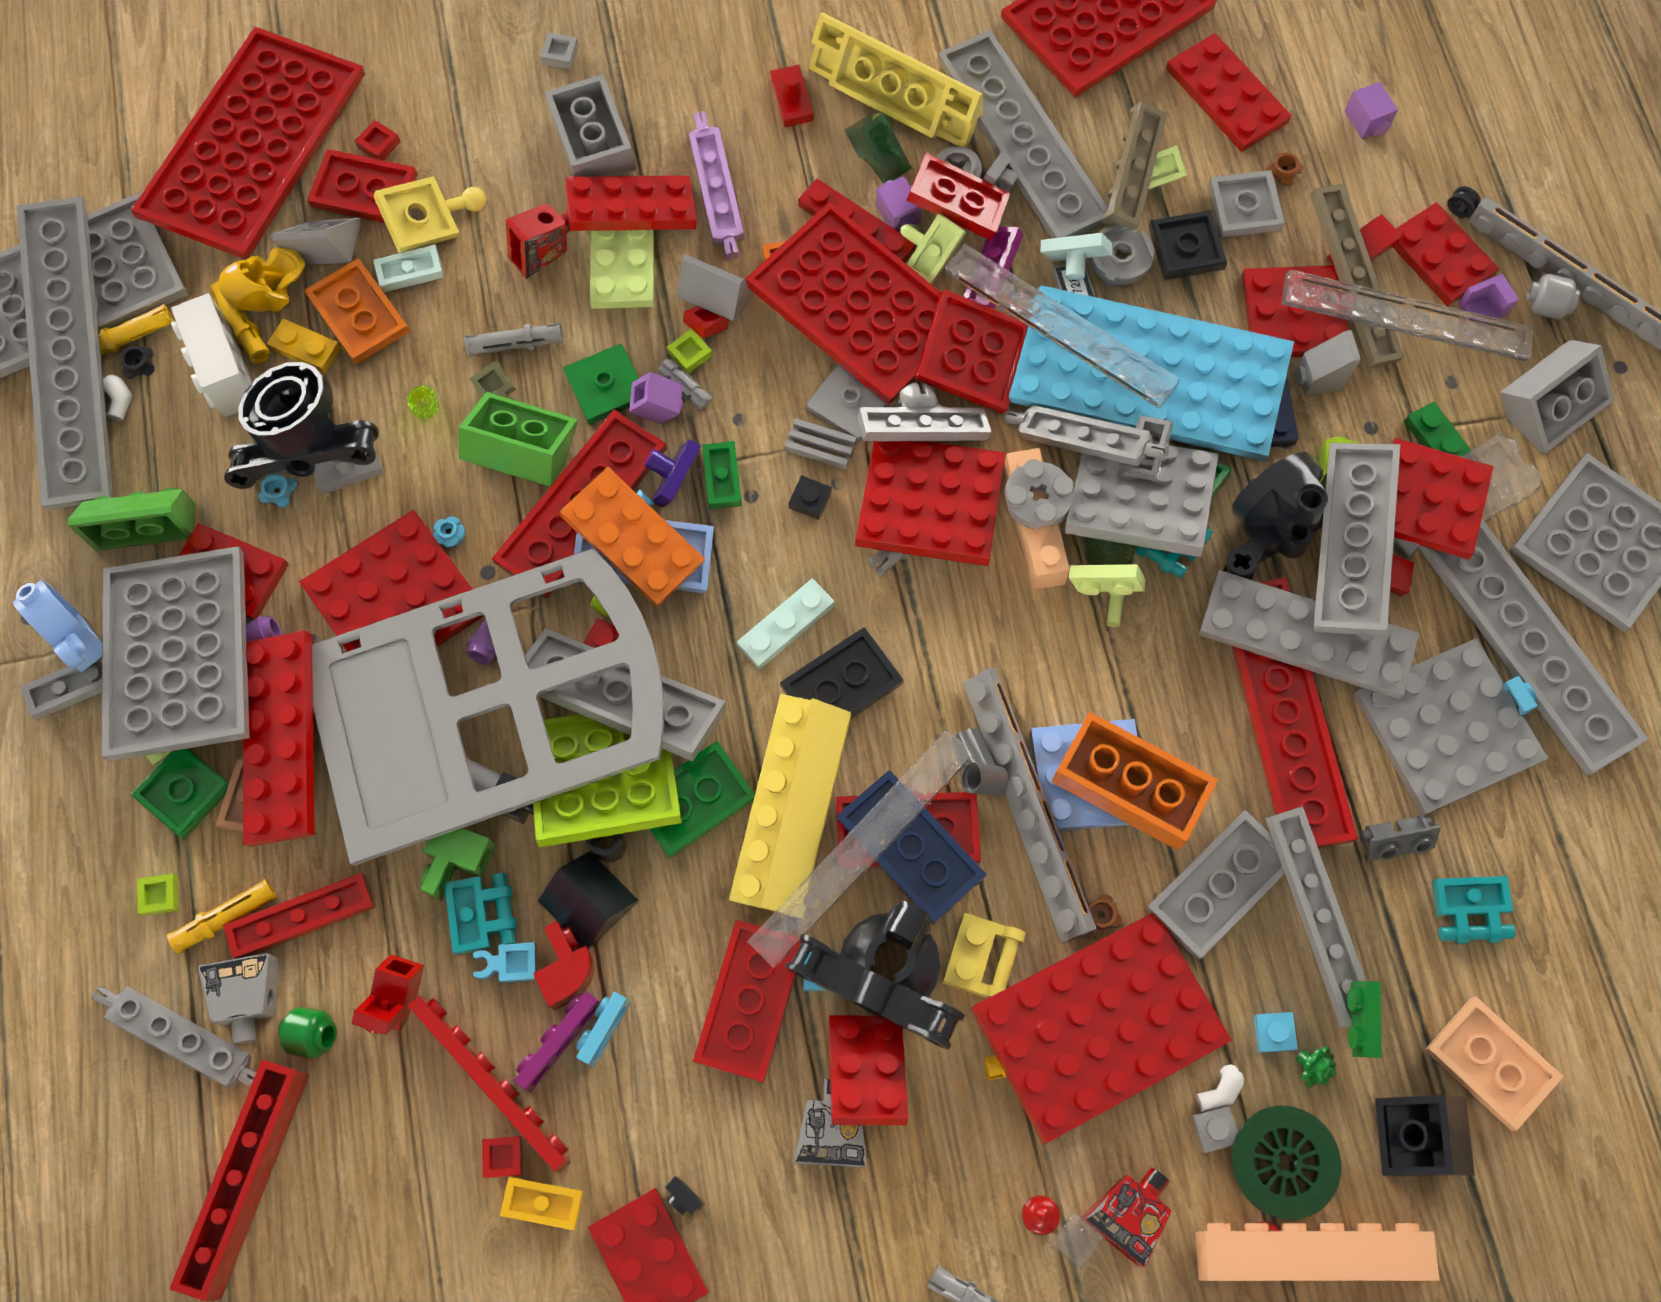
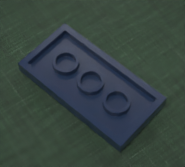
M890 770L836 816L840 824L911 902L929 914L928 920L932 925L987 875ZM915 817V819L905 828V826ZM900 833V835L890 844V842Z

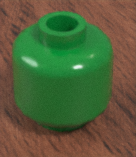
M297 1007L290 1011L280 1022L278 1036L280 1044L286 1053L310 1059L319 1058L334 1045L337 1028L331 1015L326 1011Z

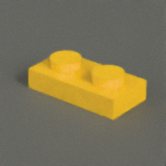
M284 318L267 342L271 351L294 361L315 366L318 371L326 374L341 350V346L337 341Z
M508 1177L500 1216L576 1230L584 1191Z

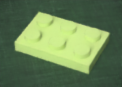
M655 230L591 231V309L654 307Z

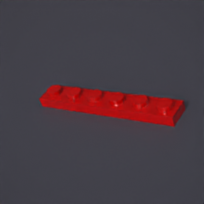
M421 996L415 998L408 1005L413 1013L552 1170L561 1172L571 1162L565 1155L569 1150L565 1143L555 1133L549 1137L540 1126L544 1123V1120L531 1106L524 1109L516 1100L520 1095L519 1092L506 1078L500 1082L491 1071L495 1068V1065L482 1051L476 1055L467 1044L472 1041L471 1038L459 1025L456 1024L452 1028L446 1022L444 1017L448 1013L437 1000L432 998L428 1001Z

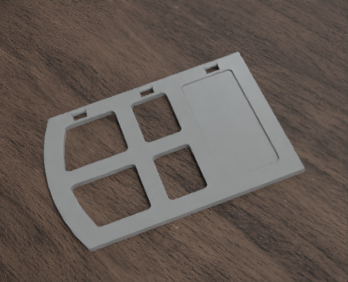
M594 549L312 644L313 709L346 850L352 866L486 819L509 813L532 803L659 760L661 757L664 733V694L654 643L645 620L629 590L612 567ZM563 569L565 578L546 584L543 576ZM576 582H584L611 618L619 633L618 639L609 644L536 669H529L513 616V605ZM462 605V613L445 618L443 610ZM483 615L486 617L502 677L498 682L452 697L449 694L434 634L439 629ZM360 639V648L346 653L343 652L341 645ZM628 666L633 706L630 739L564 763H556L539 706V696L618 667ZM509 706L513 712L528 765V773L524 777L477 792L475 791L459 725L465 720Z

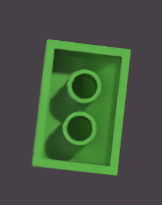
M486 392L459 426V459L538 484L551 486L564 468L578 419Z
M165 488L162 492L155 493L133 492L128 496L116 498L100 496L95 500L82 502L68 518V526L95 551L187 540L195 528V502L183 489Z

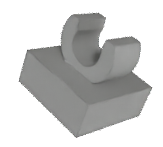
M1001 151L983 180L1009 192L1019 177L1014 171L1006 169L1012 157Z

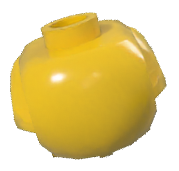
M275 247L271 250L266 262L260 256H252L247 260H241L227 266L221 272L218 279L220 292L229 305L237 310L256 312L270 310L280 312L290 302L287 287L301 276L305 268V262L297 251Z

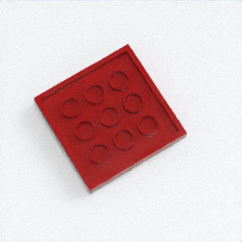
M874 441L855 546L989 566L1005 452L931 441Z
M414 509L299 581L336 636L473 590ZM460 604L442 612L445 618L462 613L463 609ZM480 615L437 630L434 634L436 646L438 647L484 616ZM360 639L343 644L347 652L360 648Z

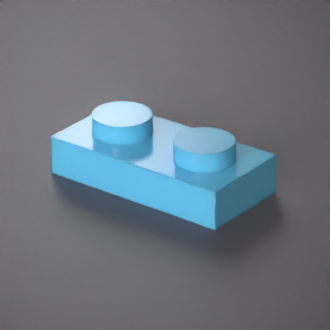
M614 991L610 998L605 997L601 1001L595 1013V1016L598 1017L597 1022L591 1031L585 1030L577 1043L576 1049L579 1050L576 1058L593 1068L595 1067L631 1004L627 998Z

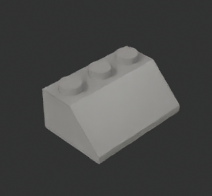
M1575 340L1567 341L1500 392L1507 419L1541 453L1548 452L1615 401L1602 346Z

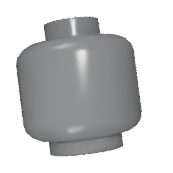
M1545 274L1538 283H1531L1526 300L1531 301L1530 308L1533 314L1560 320L1566 314L1571 315L1574 312L1579 300L1580 290L1576 289V284L1572 279Z

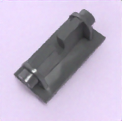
M1423 815L1397 820L1398 832L1394 831L1390 822L1368 825L1365 827V830L1360 831L1362 843L1369 844L1366 861L1390 860L1399 855L1409 853L1420 854L1434 849L1441 826H1434L1430 817L1425 818Z

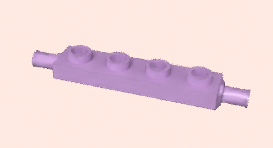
M701 111L702 122L699 112L694 115L697 129L689 133L690 143L713 244H724L726 258L732 260L731 249L734 259L739 257L736 241L744 239L743 227L720 129L709 127L707 114Z

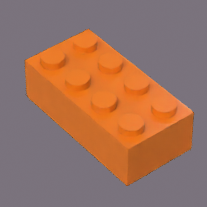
M1090 711L1052 779V783L1178 851L1188 841L1218 782V779Z

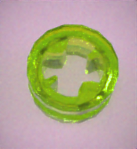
M420 385L414 387L408 393L407 403L416 417L426 419L436 414L439 409V400L432 388ZM423 397H427L429 404L425 405L423 403L424 407H419L417 401L419 399L423 401Z

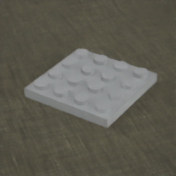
M1168 445L1169 453L1166 459L1163 460L1156 482L1123 475L1125 463L1082 453L1073 491V502L1067 516L1065 533L1201 557L1219 453ZM1145 457V459L1155 460L1153 457ZM1139 465V467H1137V468L1152 470V467H1150V466Z
M1586 453L1510 549V552L1625 632L1633 625L1661 587V503Z
M1477 638L1412 666L1404 695L1400 699L1365 688L1359 689L1353 694L1420 814L1423 816L1549 759L1524 716H1520L1518 713V706L1509 691L1506 692L1504 690L1502 679Z

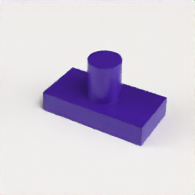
M689 439L679 447L673 460L656 449L651 451L644 466L663 477L652 498L655 504L663 508L672 502L701 445Z

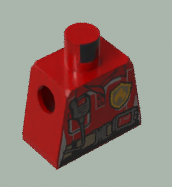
M543 204L505 220L508 259L526 279L567 251V233L570 232L568 211L559 215L551 205Z
M1150 1167L1140 1183L1129 1175L1122 1176L1081 1216L1080 1220L1135 1265L1145 1267L1171 1214V1209L1158 1199L1170 1181L1153 1167Z

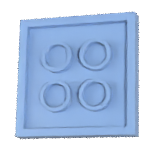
M1135 719L1109 721L1137 736ZM1082 724L1031 728L1030 735L1035 770L1059 831L1130 825L1052 783L1057 769Z

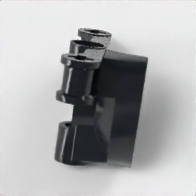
M304 362L284 363L269 369L256 378L244 392L238 406L239 422L255 442L235 445L229 449L228 457L231 462L229 469L225 471L224 480L234 488L248 489L264 474L286 470L289 474L297 477H308L314 473L316 464L334 460L368 465L373 463L376 458L374 441L378 439L379 429L374 423L365 420L335 425L328 417L333 404L332 388L316 367Z
M1300 452L1279 460L1254 478L1237 496L1232 505V512L1252 540L1233 549L1229 553L1226 565L1223 568L1224 572L1252 580L1258 564L1274 554L1280 552L1285 557L1298 558L1305 553L1313 533L1323 526L1324 509L1328 502L1326 490L1320 483L1323 477V469L1311 454ZM1291 536H1298L1301 540L1292 539Z
M899 901L898 906L893 905L888 913L872 915L856 924L845 938L841 954L835 952L821 941L801 934L799 938L801 944L792 962H787L785 969L796 976L812 982L854 1003L865 1011L878 1015L946 1050H949L951 1047L949 1040L958 1021H963L965 1017L962 1012L954 1007L928 998L935 989L941 967L938 946L930 934L929 914L906 901ZM887 941L899 943L907 948L906 965L901 971L895 973L894 983L871 971H874V955L876 950L886 945ZM812 952L807 963L804 965L809 953ZM945 1018L946 1022L941 1032H938L942 1019Z

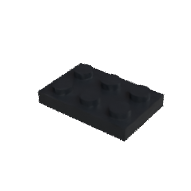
M863 627L781 681L780 687L786 695L808 700L814 698L852 713V719L903 685L904 680L866 628Z

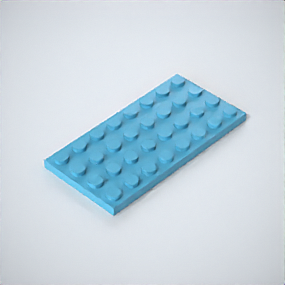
M1040 285L1030 322L1046 331L1048 336L1032 326H1028L1009 395L1010 403L1027 407L1035 405L1132 428L1137 427L1140 415L1172 421L1173 427L1170 440L1266 462L1270 452L1294 341ZM1054 338L1059 339L1066 345L1070 346L1077 352L1081 353L1088 359L1095 362L1097 364V367L1093 366L1092 364L1088 363L1081 357L1077 356L1070 350L1066 349L1065 347L1057 343L1054 340ZM1104 370L1109 371L1110 373L1114 374L1115 376L1125 381L1132 387L1136 388L1137 390L1145 394L1148 397V399L1143 398L1136 392L1132 391L1125 385L1110 377L1104 372Z

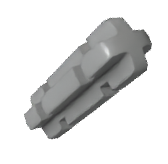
M664 360L658 368L659 374L664 378L682 384V395L686 399L690 398V402L697 409H706L712 401V396L705 389L701 390V386L684 370L680 371V367L673 360Z

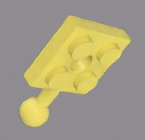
M434 176L377 190L374 193V199L398 253L457 238L459 231L450 212L465 208L471 212H478L485 207L487 202L485 193L478 187H469L463 192L462 196L444 200ZM410 209H418L423 212L425 219L414 220L410 217L408 211Z

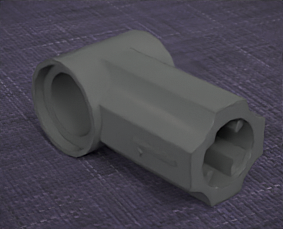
M969 728L966 731L958 732L952 739V742L963 768L961 773L963 789L971 794L994 797L1002 795L1008 785L1007 771L1004 767L994 764L979 729Z

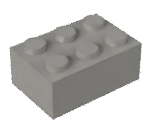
M603 74L544 92L550 116L573 176H618L636 170L632 147Z

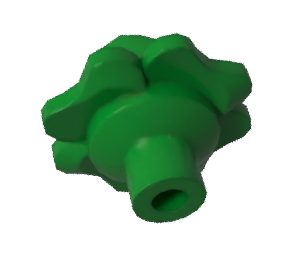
M1324 1046L1312 1054L1306 1050H1301L1297 1055L1296 1061L1304 1066L1301 1078L1306 1082L1308 1088L1319 1084L1326 1085L1329 1079L1336 1075V1063L1333 1061L1334 1055L1331 1053L1330 1047Z

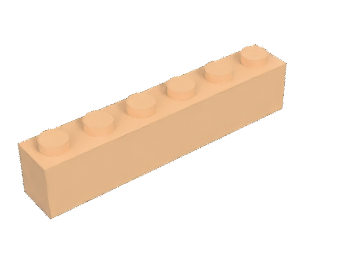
M1207 1223V1231L1195 1232L1199 1281H1440L1434 1231H1420L1419 1223L1395 1224L1396 1231H1382L1381 1223L1358 1224V1231H1344V1223L1320 1224V1231H1306V1223L1282 1224L1283 1231H1269L1268 1223L1244 1224L1245 1231H1231L1230 1223Z

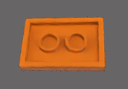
M359 258L304 290L311 303L355 365L410 333L407 324Z

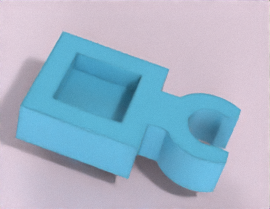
M535 942L499 945V955L496 956L484 950L473 953V958L476 960L486 959L488 962V966L484 971L473 972V977L476 979L487 980L495 973H499V982L536 981L533 973L538 971L537 944Z

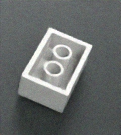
M209 293L171 307L176 320L171 322L177 338L180 341L183 340L186 346L181 348V351L188 366H193L196 374L191 375L197 391L200 394L203 393L210 408L216 407L224 418L238 413V406L242 396L253 382L238 343L233 336L231 325Z

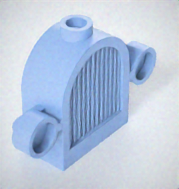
M41 579L35 585L32 583L25 584L17 591V599L13 601L16 609L54 648V652L72 670L77 668L82 673L103 656V641L84 616L46 581Z

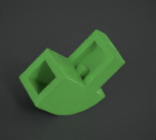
M458 829L432 838L422 852L434 861L432 865L428 864L420 879L422 887L420 890L427 896L442 901L445 894L444 883L451 881L456 869L482 878L496 845L490 838L465 829Z

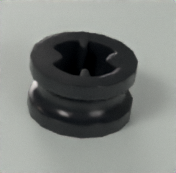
M1460 186L1448 199L1447 206L1457 217L1468 218L1472 216L1475 209L1481 203V198L1471 187Z

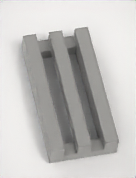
M795 418L793 429L790 430L789 439L784 447L787 452L847 470L857 443V437ZM796 440L805 442L823 450H830L833 452L843 454L844 457L841 458L829 453H825L813 448L797 444L795 442Z

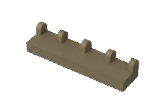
M1140 101L1130 109L1129 116L1132 119L1129 130L1123 136L1125 146L1121 159L1116 163L1115 168L1118 172L1114 187L1109 190L1108 197L1111 199L1108 211L1102 217V223L1106 225L1118 223L1133 230L1140 224L1167 118V113L1144 101Z

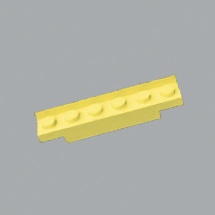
M820 13L811 41L815 47L808 66L809 70L829 79L828 85L930 138L939 136L957 146L965 148L969 145L978 118L983 115L982 93L825 13Z
M780 694L729 901L800 919L803 918L852 715L851 712L814 698L808 700Z

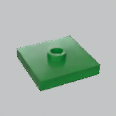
M622 343L562 367L589 425L607 418L613 410L621 412L630 408L632 382L639 378Z
M187 748L171 751L130 795L178 837L185 840L225 797L229 782Z

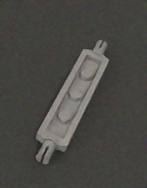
M1032 405L1025 413L1007 410V414L1004 415V422L1006 424L1019 426L1018 432L1022 439L1137 467L1147 456L1165 460L1169 453L1168 446L1152 443L1153 438L1150 431Z
M103 986L96 988L100 994L93 992L92 1000L108 1007L104 1018L111 1024L229 1090L238 1084L239 1081L251 1087L252 1079H254L256 1072L249 1069L252 1058L249 1053L128 986L118 995Z

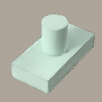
M1103 233L1041 240V253L1051 262L1066 260V278L1080 280L1085 278V258L1112 255V242Z

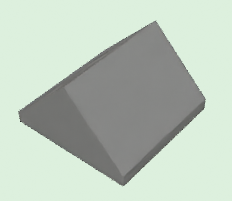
M360 218L307 221L270 234L272 242L279 248L297 251L303 258L305 265L349 263L352 260L361 222Z
M685 254L682 259L677 297L734 321L754 296V293L748 288V284L743 278Z

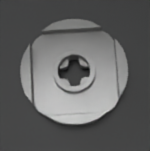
M1120 224L1110 225L1099 232L1103 233L1112 242V255L1089 259L1092 269L1102 278V282L1110 287L1130 285L1140 281L1149 274L1154 257V246L1146 233L1140 229L1138 233ZM1117 250H1121L1123 254L1128 253L1129 256L1126 259H1119L1116 257Z
M1037 459L1027 461L1025 465L1018 467L1010 475L1006 484L1005 499L1011 517L1019 524L1032 529H1041L1042 526L1059 524L1067 516L1073 502V481L1064 471L1053 464L1041 462ZM1042 489L1048 498L1046 500L1040 498L1038 502L1034 501L1031 491Z

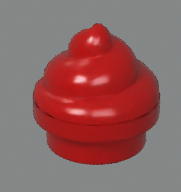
M1034 1196L1024 1204L1022 1220L1025 1227L1031 1233L1048 1235L1057 1228L1060 1222V1211L1057 1204L1051 1198Z

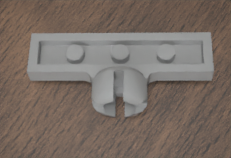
M917 382L903 388L899 394L900 398L897 400L899 405L897 408L860 407L857 414L863 441H988L991 435V428L984 408L943 407L938 403L935 390L927 383L921 384L924 394L920 393Z

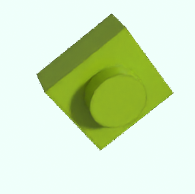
M690 329L667 346L668 354L687 374L713 357L712 350L693 329Z
M171 873L138 878V914L149 916L179 911L178 876Z

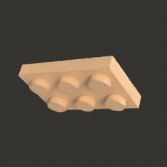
M1476 996L1471 997L1425 1048V1051L1511 1131H1517L1564 1077Z

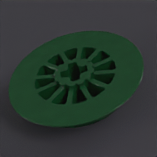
M1272 1106L1253 1114L1240 1128L1232 1150L1233 1172L1239 1188L1256 1208L1272 1217L1297 1220L1312 1216L1321 1211L1331 1201L1338 1189L1342 1166L1337 1143L1328 1128L1318 1118L1300 1108ZM1277 1129H1284L1285 1131L1283 1145L1277 1134ZM1268 1132L1275 1149L1263 1139V1136ZM1295 1132L1300 1135V1138L1292 1147V1133ZM1307 1142L1311 1150L1299 1154L1300 1148ZM1258 1143L1269 1153V1156L1255 1152ZM1279 1153L1283 1156H1292L1293 1160L1289 1164L1292 1169L1291 1171L1278 1168L1277 1164L1281 1161ZM1314 1155L1315 1166L1302 1162L1304 1158ZM1254 1158L1267 1161L1268 1165L1256 1170ZM1301 1169L1314 1172L1312 1181L1302 1173ZM1271 1170V1175L1263 1184L1258 1175ZM1278 1177L1279 1179L1276 1194L1270 1191L1269 1187ZM1296 1177L1306 1185V1189L1300 1192ZM1287 1180L1293 1192V1195L1289 1197L1285 1196Z

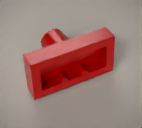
M800 65L771 70L770 79L784 128L813 122L814 114Z

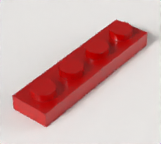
M818 178L798 198V206L812 216L816 215L829 202L833 203L904 262L916 250V245L902 236L900 232Z
M361 872L227 923L223 927L232 959L252 956L374 909L375 905L366 876Z

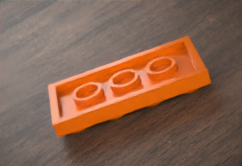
M609 467L601 472L560 511V516L656 608L705 561V558Z

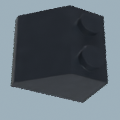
M1429 1095L1375 1098L1382 1176L1475 1175L1466 1097Z

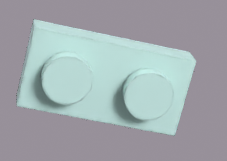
M435 245L373 260L379 287L383 293L444 278L438 250Z

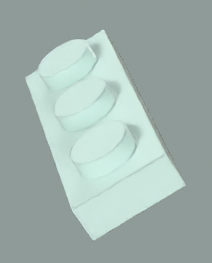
M812 578L736 642L737 647L760 670L835 606V601Z

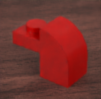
M558 921L545 926L544 929L559 960L533 973L548 1006L554 1011L568 1004L576 995L581 996L589 987L594 974V959L591 951L587 946L574 951L573 948L579 946L572 930L570 927L563 929Z
M390 954L375 969L371 993L354 1010L351 1024L362 1027L374 1034L387 1035L391 1029L400 1031L411 1012L408 1005L417 997L424 965Z

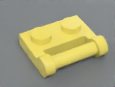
M964 913L943 984L986 998L1003 991L1007 987L1018 946L1023 944L1026 932L1015 927L1004 926ZM998 937L1004 939L1005 942L993 983L988 985L981 981L994 938Z

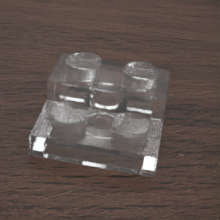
M1502 432L1463 456L1470 460L1494 466L1482 516L1485 523L1506 509H1512L1540 491L1541 488L1539 481L1542 480V477L1533 464L1526 465L1519 456L1522 454L1519 445L1512 437L1506 439Z

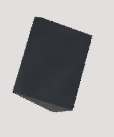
M588 851L558 868L538 899V902L564 929L570 927L577 942L582 947L587 946L590 950L639 900L591 851Z

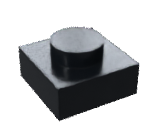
M801 475L788 503L789 509L819 520L832 493V487Z
M675 1176L665 1186L671 1193L667 1201L681 1215L687 1210L692 1215H696L705 1205L678 1176Z

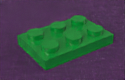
M718 741L699 752L694 761L688 760L674 769L682 823L649 829L669 859L754 801L755 793Z

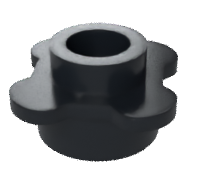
M131 346L125 349L121 354V363L124 366L122 370L123 376L127 379H132L136 375H151L155 371L151 361V357L154 355L153 350L150 347L141 348L139 346Z

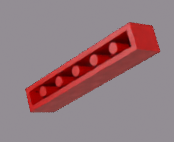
M261 1060L170 1285V1290L202 1301L222 1299L310 1074L270 1061Z

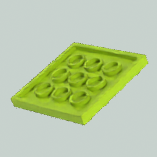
M581 714L544 720L556 763H564L625 742L631 737V735ZM661 749L659 760L533 803L535 835L538 847L682 823L672 753Z

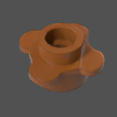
M1278 153L1274 163L1268 165L1266 171L1272 170L1273 177L1281 181L1282 185L1290 186L1294 182V177L1302 172L1303 165L1292 153Z
M1103 894L1092 903L1087 902L1097 930L1090 932L1092 935L1100 936L1103 930L1110 927L1118 928L1121 925L1122 917L1120 914H1117L1111 896ZM1098 912H1102L1104 914V917L1099 918L1097 915Z

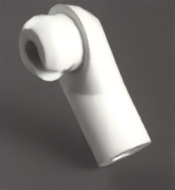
M108 375L103 378V389L112 400L107 417L117 422H123L132 399V393L123 379L115 375Z
M1229 1064L1221 1068V1081L1217 1089L1196 1094L1197 1104L1201 1112L1229 1106L1235 1102L1244 1085V1076L1235 1065Z

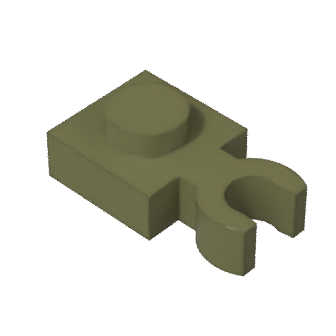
M494 361L469 378L481 398L486 392L515 400L509 394L514 392L516 388L497 361Z

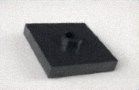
M1211 210L1150 220L1149 230L1164 280L1226 269V257Z

